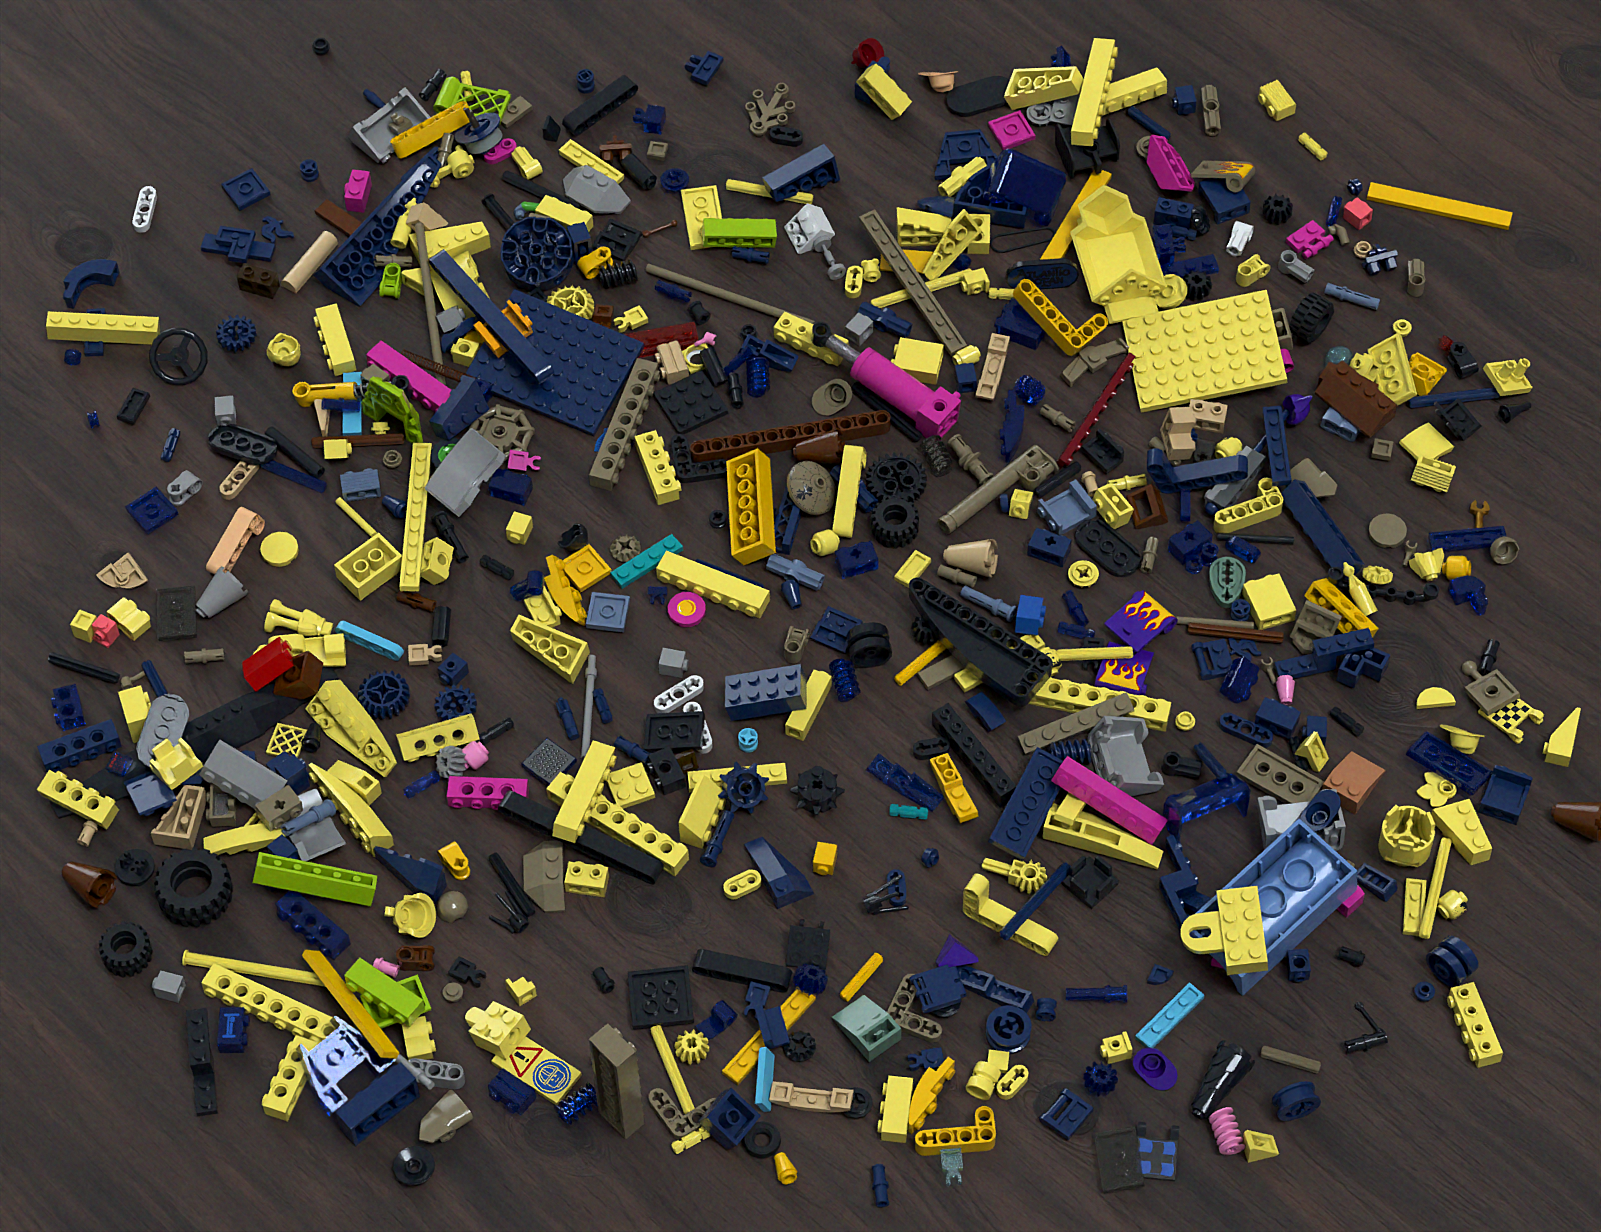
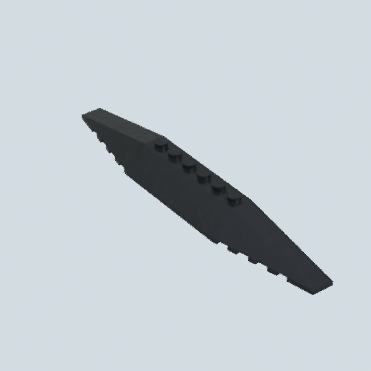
M332 667L322 668L319 689L325 681L339 679ZM272 684L256 692L253 691L242 695L188 722L182 739L191 747L195 756L204 766L219 740L237 749L263 736L266 730L272 726L275 727L288 714L294 713L295 709L301 704L309 702L312 696L298 699L275 695L273 693L275 684ZM137 748L121 757L120 760L126 759V763L119 760L115 761L114 764L118 766L119 771H122L121 773L111 770L112 768L105 767L81 783L85 789L93 788L103 798L108 796L115 801H119L120 798L128 796L123 782L149 772L151 769L145 767L139 761ZM83 795L78 796L76 801L81 800ZM52 801L50 802L59 819L76 814ZM99 803L93 805V808L98 807Z

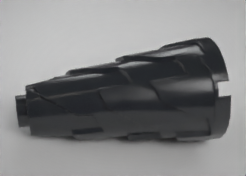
M1222 1040L1217 1045V1050L1209 1063L1200 1089L1191 1104L1192 1114L1200 1120L1208 1118L1209 1115L1213 1114L1222 1100L1242 1081L1255 1064V1060L1249 1061L1252 1056L1232 1042L1229 1046H1225L1226 1041Z

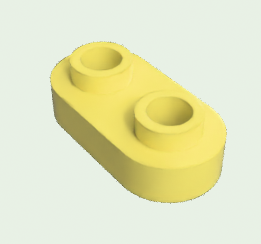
M747 870L728 879L724 883L725 896L729 899H738L757 890L761 886L760 873L756 870Z

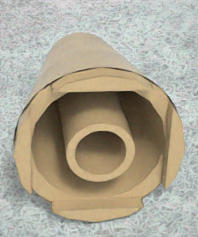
M994 539L950 545L944 550L943 557L948 565L982 576L992 577L991 574H995L998 555H995L994 549H998Z

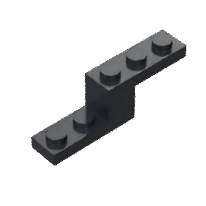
M207 1008L186 1010L189 1059L194 1076L197 1117L218 1114L214 1058L210 1048Z

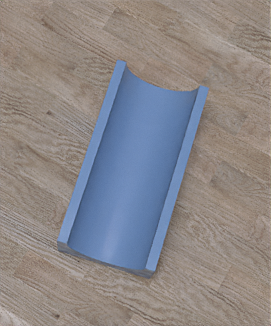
M1300 819L1295 821L1221 889L1257 886L1268 971L1229 975L1237 991L1242 996L1287 955L1288 950H1293L1357 890V870ZM1217 894L1195 914L1219 911ZM1208 929L1193 930L1189 935L1192 938H1204L1210 936L1211 931ZM1224 952L1209 953L1226 970Z

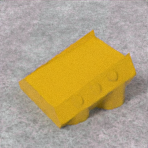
M1418 352L1410 357L1409 365L1416 392L1419 396L1427 395L1447 372V368Z

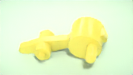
M457 145L455 147L456 151L447 158L448 165L439 169L430 187H438L440 184L439 179L450 173H453L456 178L469 176L474 170L473 163H475L471 154L468 155L461 145Z

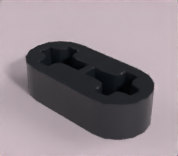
M775 126L770 130V140L775 144L797 147L803 143V133L798 129Z
M943 737L920 740L913 746V755L918 760H928L946 753L949 754L950 743ZM938 745H942V747H944V749H943V750H940V748L938 747ZM919 748H923V750H925V752H924V753H921V751L919 750Z

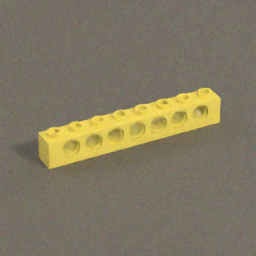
M1050 677L1028 704L1076 713L1126 692H1118L1105 687L1098 688L1085 683L1079 684L1069 680H1059ZM1127 693L1134 712L1122 717L1144 718L1147 728L1166 732L1171 702L1164 699H1153L1144 695Z
M560 772L546 788L548 799L562 807L574 778L571 775H565ZM602 794L597 795L598 800L595 808L590 810L591 816L588 823L611 838L661 861L664 864L663 870L676 876L689 860L687 847L682 843H676L667 834L658 832L651 824H645L640 821L635 814L627 813L620 805L609 802Z
M213 963L201 982L204 993L211 998L217 997L226 1005H234L246 1014H254L259 1020L263 1022L269 1021L280 1030L286 1029L291 1031L294 1036L297 1035L319 1043V1046L327 1048L333 1054L344 1056L356 1037L353 1026ZM229 985L228 988L222 989L223 986ZM246 993L245 996L239 997L240 994ZM259 1001H264L263 1004H260V1005H257V1004H256V1003L259 1002ZM281 1009L280 1012L274 1013L275 1010ZM299 1017L298 1020L291 1021L292 1018ZM312 1025H316V1026H317V1027L314 1028V1029H309V1027L312 1026ZM330 1033L334 1034L332 1037H326Z

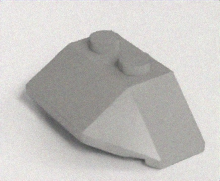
M588 165L573 168L563 179L566 197L594 213L621 214L631 203L629 197L615 180Z

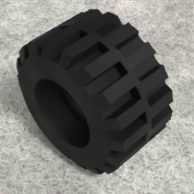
M1315 292L1307 295L1300 302L1291 318L1290 332L1308 343L1315 341L1324 332L1331 320L1334 310L1333 303Z
M896 496V498L888 497V500L882 499L881 504L877 503L872 510V534H874L876 540H879L881 545L885 543L886 547L889 548L890 546L898 548L900 545L904 547L906 543H912V539L917 537L919 530V513L917 508L914 507L912 502L908 503V499H900L899 496ZM892 519H898L903 521V523L899 525H891L888 524L887 521Z
M121 921L120 925L115 923L113 924L114 927H108L106 929L107 933H102V940H99V952L109 972L112 971L116 976L120 973L121 977H126V974H129L131 977L134 976L135 972L141 973L142 968L146 969L148 966L147 962H151V955L153 954L146 930L142 929V926L139 924L135 926V923L131 921L129 924L126 921ZM122 945H136L127 954L116 953L117 949Z

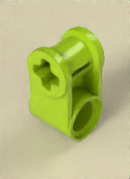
M389 263L385 266L380 283V297L386 295L395 296V298L399 299L402 276L401 268L397 263Z

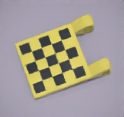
M1521 699L1515 700L1489 716L1481 708L1478 710L1481 716L1508 734L1517 744L1523 740V732L1516 729V727L1528 716L1535 724L1539 725L1543 722L1544 716L1541 711L1533 709Z

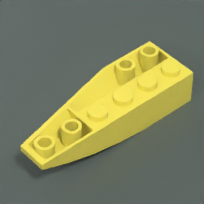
M341 680L325 681L305 709L331 739L383 777H387L397 762L377 725Z
M313 763L308 765L310 770L308 774L314 784L317 782L320 786L321 794L324 797L327 796L334 803L336 811L338 810L341 814V820L345 825L349 824L353 836L362 841L361 845L366 853L370 852L375 857V846L389 849L394 845L390 832L357 793L329 772Z
M1053 804L1050 808L1043 828V839L1150 868H1159L1163 850L1088 812L1081 811L1073 826L1054 819L1060 805Z

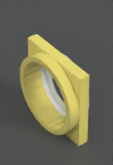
M706 343L699 346L693 344L687 349L682 350L690 374L705 369L703 364L696 365L690 363V358L694 354H699L700 351L708 348Z

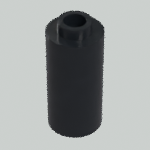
M629 154L622 160L621 167L643 189H651L656 185L657 177L634 154Z

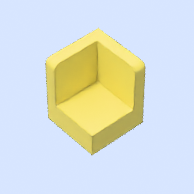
M79 610L70 624L74 637L91 643L94 636L92 624L97 617Z
M524 977L513 983L509 978L505 980L507 990L519 1006L537 996L534 984L531 981L527 982Z

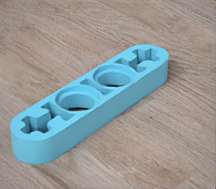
M340 621L335 628L337 634L344 633L346 640L394 661H399L404 654V650L398 644L346 621Z

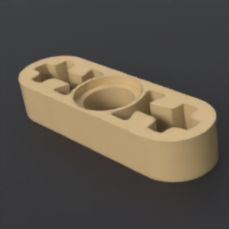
M240 461L220 485L222 498L226 500L234 499L257 472L259 465L249 464L247 466L246 462ZM238 474H243L244 478L241 480H236L235 476Z

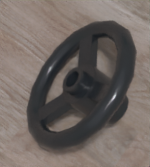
M170 328L161 332L153 340L149 350V362L154 373L162 381L172 385H186L196 381L204 373L208 363V351L203 340L195 332L186 328ZM172 335H184L181 344L174 346L170 353L157 354L158 347L165 338ZM191 339L200 350V363L195 371L187 362L189 357L187 347ZM176 354H181L182 358L176 357ZM170 360L174 365H181L187 377L174 378L166 375L160 369L158 361Z

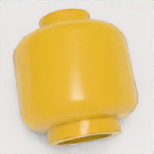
M1449 556L1446 562L1442 564V573L1446 574L1448 580H1465L1467 576L1471 575V561H1468L1465 556Z

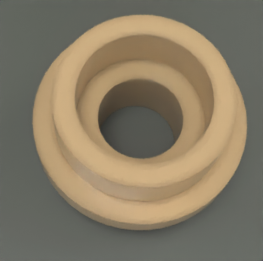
M1360 241L1354 247V254L1359 258L1369 257L1368 251H1371L1372 247L1368 242Z

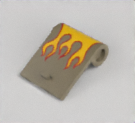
M1202 161L1191 173V177L1226 178L1227 188L1232 192H1239L1255 175V167L1252 163L1246 161Z

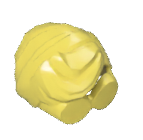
M278 333L267 347L268 358L281 366H293L300 359V344L292 336Z

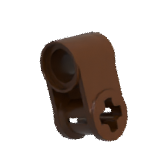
M430 945L399 947L396 951L399 969L403 971L433 970L435 967L433 963L435 948ZM409 957V959L403 960L402 958Z

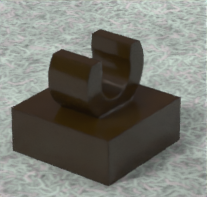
M693 749L674 755L683 774L699 768Z

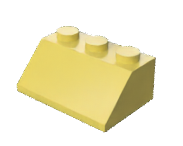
M700 774L679 820L680 842L703 849L705 842L707 843L710 840L711 828L716 826L719 819L718 813L724 809L726 799L718 797L723 790L703 774Z

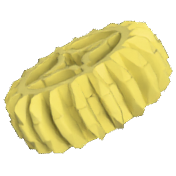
M573 285L570 288L564 286L563 289L557 288V292L552 291L551 296H548L547 303L585 319L592 320L594 301L590 293L587 294L586 289L581 290L580 286L574 288Z

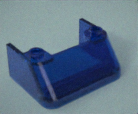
M1226 773L1227 778L1222 780L1217 778L1180 794L1170 795L1166 798L1162 816L1168 820L1165 826L1169 833L1174 835L1176 841H1180L1183 823L1234 802L1243 817L1247 816L1251 793L1248 784L1235 774Z

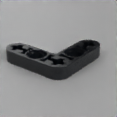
M682 434L672 437L671 448L676 476L679 482L693 483L727 477V460L717 459L692 463L687 437ZM677 442H681L682 449L679 450ZM679 456H686L687 460L680 462L677 458ZM682 468H686L687 476L683 475ZM702 468L709 470L706 474H700L698 471Z

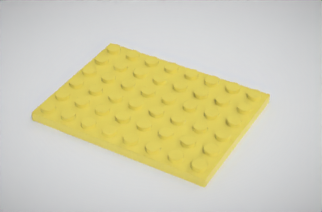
M1267 290L1145 314L1122 321L1126 342L1129 346L1128 351L1136 356L1132 361L1134 364L1132 371L1141 413L1190 403L1191 399L1206 400L1288 383Z

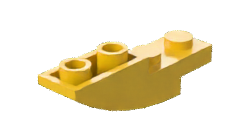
M554 555L546 557L551 575L544 577L553 599L571 619L585 626L587 614L580 602L582 597L578 590L570 587L569 579L564 573V562Z
M946 753L929 759L937 782L953 815L957 816L960 823L978 817V811L963 786V780L949 754Z
M947 1057L937 1071L929 1067L920 1079L910 1104L909 1133L912 1134L916 1129L919 1130L923 1126L926 1116L933 1114L936 1110L937 1095L943 1088L942 1084L946 1080H950L955 1073V1061Z

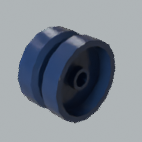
M1447 936L1438 944V947H1435L1426 955L1427 964L1433 974L1445 985L1452 988L1460 986L1466 980V977H1469L1479 968L1478 960L1473 951L1466 943L1455 936Z

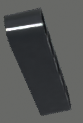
M626 75L620 76L567 114L562 121V125L573 135H580L632 98L638 91V85Z
M705 949L697 950L692 966V971L701 976L750 986L752 981L770 986L771 991L781 993L788 991L793 973L791 969L784 966Z

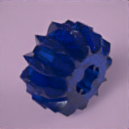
M1022 375L1014 384L1015 395L1030 405H1036L1045 396V386L1041 384V381L1032 378L1030 375Z
M804 963L803 966H799L795 971L793 977L795 989L801 990V993H807L808 996L811 994L814 996L822 994L828 982V976L825 974L826 971L821 970L820 966H814L813 963L811 965Z
M1103 1060L1100 1065L1094 1061L1092 1067L1087 1066L1086 1073L1083 1074L1084 1086L1089 1088L1090 1094L1096 1091L1098 1097L1101 1095V1092L1108 1095L1109 1090L1114 1091L1115 1084L1118 1083L1117 1071L1112 1069L1111 1063L1105 1066Z

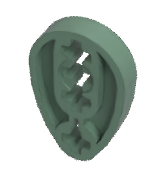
M1222 557L1215 560L1210 566L1209 571L1211 592L1217 603L1226 609L1231 608L1232 603L1240 598L1246 576L1244 565L1232 557ZM1226 564L1230 567L1229 585L1225 584ZM1226 592L1229 601H1225Z

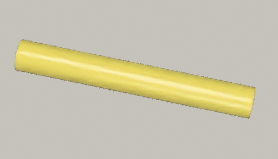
M341 497L336 500L335 503L368 535L373 537L377 534Z

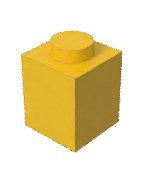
M817 842L813 860V872H817L820 875H833L837 858V845Z

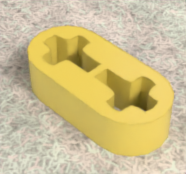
M851 266L846 274L845 294L849 298H857L862 290L863 270L859 266ZM854 273H857L856 279L853 278ZM852 285H855L854 291H851Z
M1015 1065L998 1082L996 1092L999 1098L1004 1100L1011 1099L1026 1084L1029 1072L1025 1066ZM1016 1073H1023V1078L1019 1076L1016 1080H1014L1016 1077ZM1010 1085L1009 1092L1007 1090L1002 1092V1087L1007 1088Z

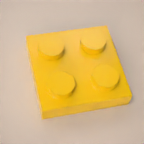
M590 544L563 560L565 575L580 593L612 572L611 568Z

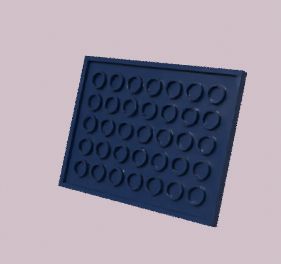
M514 289L508 300L513 304L517 303L522 310L521 314L524 317L528 316L533 323L531 325L533 333L526 337V339L551 365L555 374L538 384L508 351L497 358L485 342L480 347L466 374L476 377L480 389L591 436H595L632 370L636 359L641 354L644 343Z

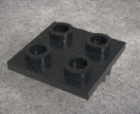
M800 919L799 926L790 925L786 965L826 970L830 929H824L825 922L820 921L819 928L804 927L805 919Z

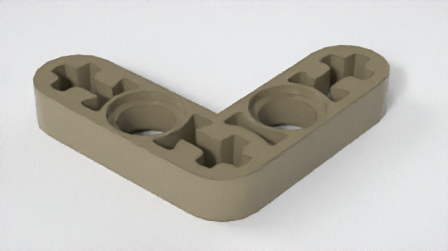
M907 974L902 979L887 1013L894 1017L898 1009L899 1019L896 1018L895 1022L901 1027L902 1032L931 1043L937 1042L942 1036L940 1024L909 1012L916 998L915 993L917 991L914 985L911 986L910 993L907 991L908 983H911L909 978L915 975ZM906 997L909 1002L906 1005H901L898 1003V999ZM911 1021H917L920 1026L917 1029H911L908 1024ZM935 1029L936 1033L930 1035L929 1031Z
M656 1088L649 1093L650 1106L676 1140H681L682 1137L693 1131L697 1132L702 1125L694 1123L692 1118L695 1115L703 1116L704 1110L707 1111L716 1100V1098L709 1099L683 1116L663 1089ZM654 1097H661L664 1106L661 1107L660 1102L655 1100ZM667 1110L675 1112V1116L670 1119L665 1118L663 1114ZM677 1127L684 1128V1132H677Z

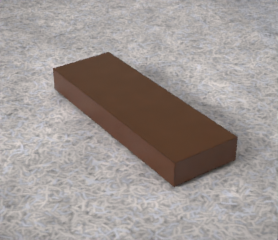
M328 199L315 209L316 215L348 237L362 224Z

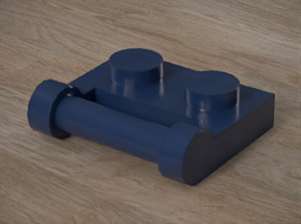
M1225 639L1205 643L1196 642L1191 645L1192 651L1196 654L1202 680L1235 675V669ZM1205 651L1208 652V656L1213 670H1210L1207 667V663L1203 652Z
M1064 1088L1060 1093L1061 1096L1046 1113L1039 1117V1121L1069 1140L1093 1112V1107L1070 1090ZM1066 1101H1070V1105L1055 1121L1053 1119L1054 1115Z

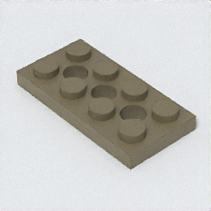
M1256 744L1236 773L1237 777L1285 804L1311 801L1321 791L1324 783L1323 780ZM1261 766H1265L1269 769V771L1261 772L1258 770V768ZM1283 776L1286 780L1278 782L1275 777ZM1295 785H1299L1302 787L1303 790L1297 792L1294 791L1292 787Z

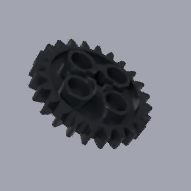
M893 452L892 457H890L886 453L885 459L879 456L878 462L873 461V466H869V472H866L867 490L871 491V494L876 496L878 501L881 499L888 500V497L891 496L892 498L899 496L900 499L906 498L914 503V497L920 499V493L924 494V488H926L927 475L925 474V468H922V463L916 464L917 458L910 460L909 454L903 457L902 452L899 456H896L895 452Z

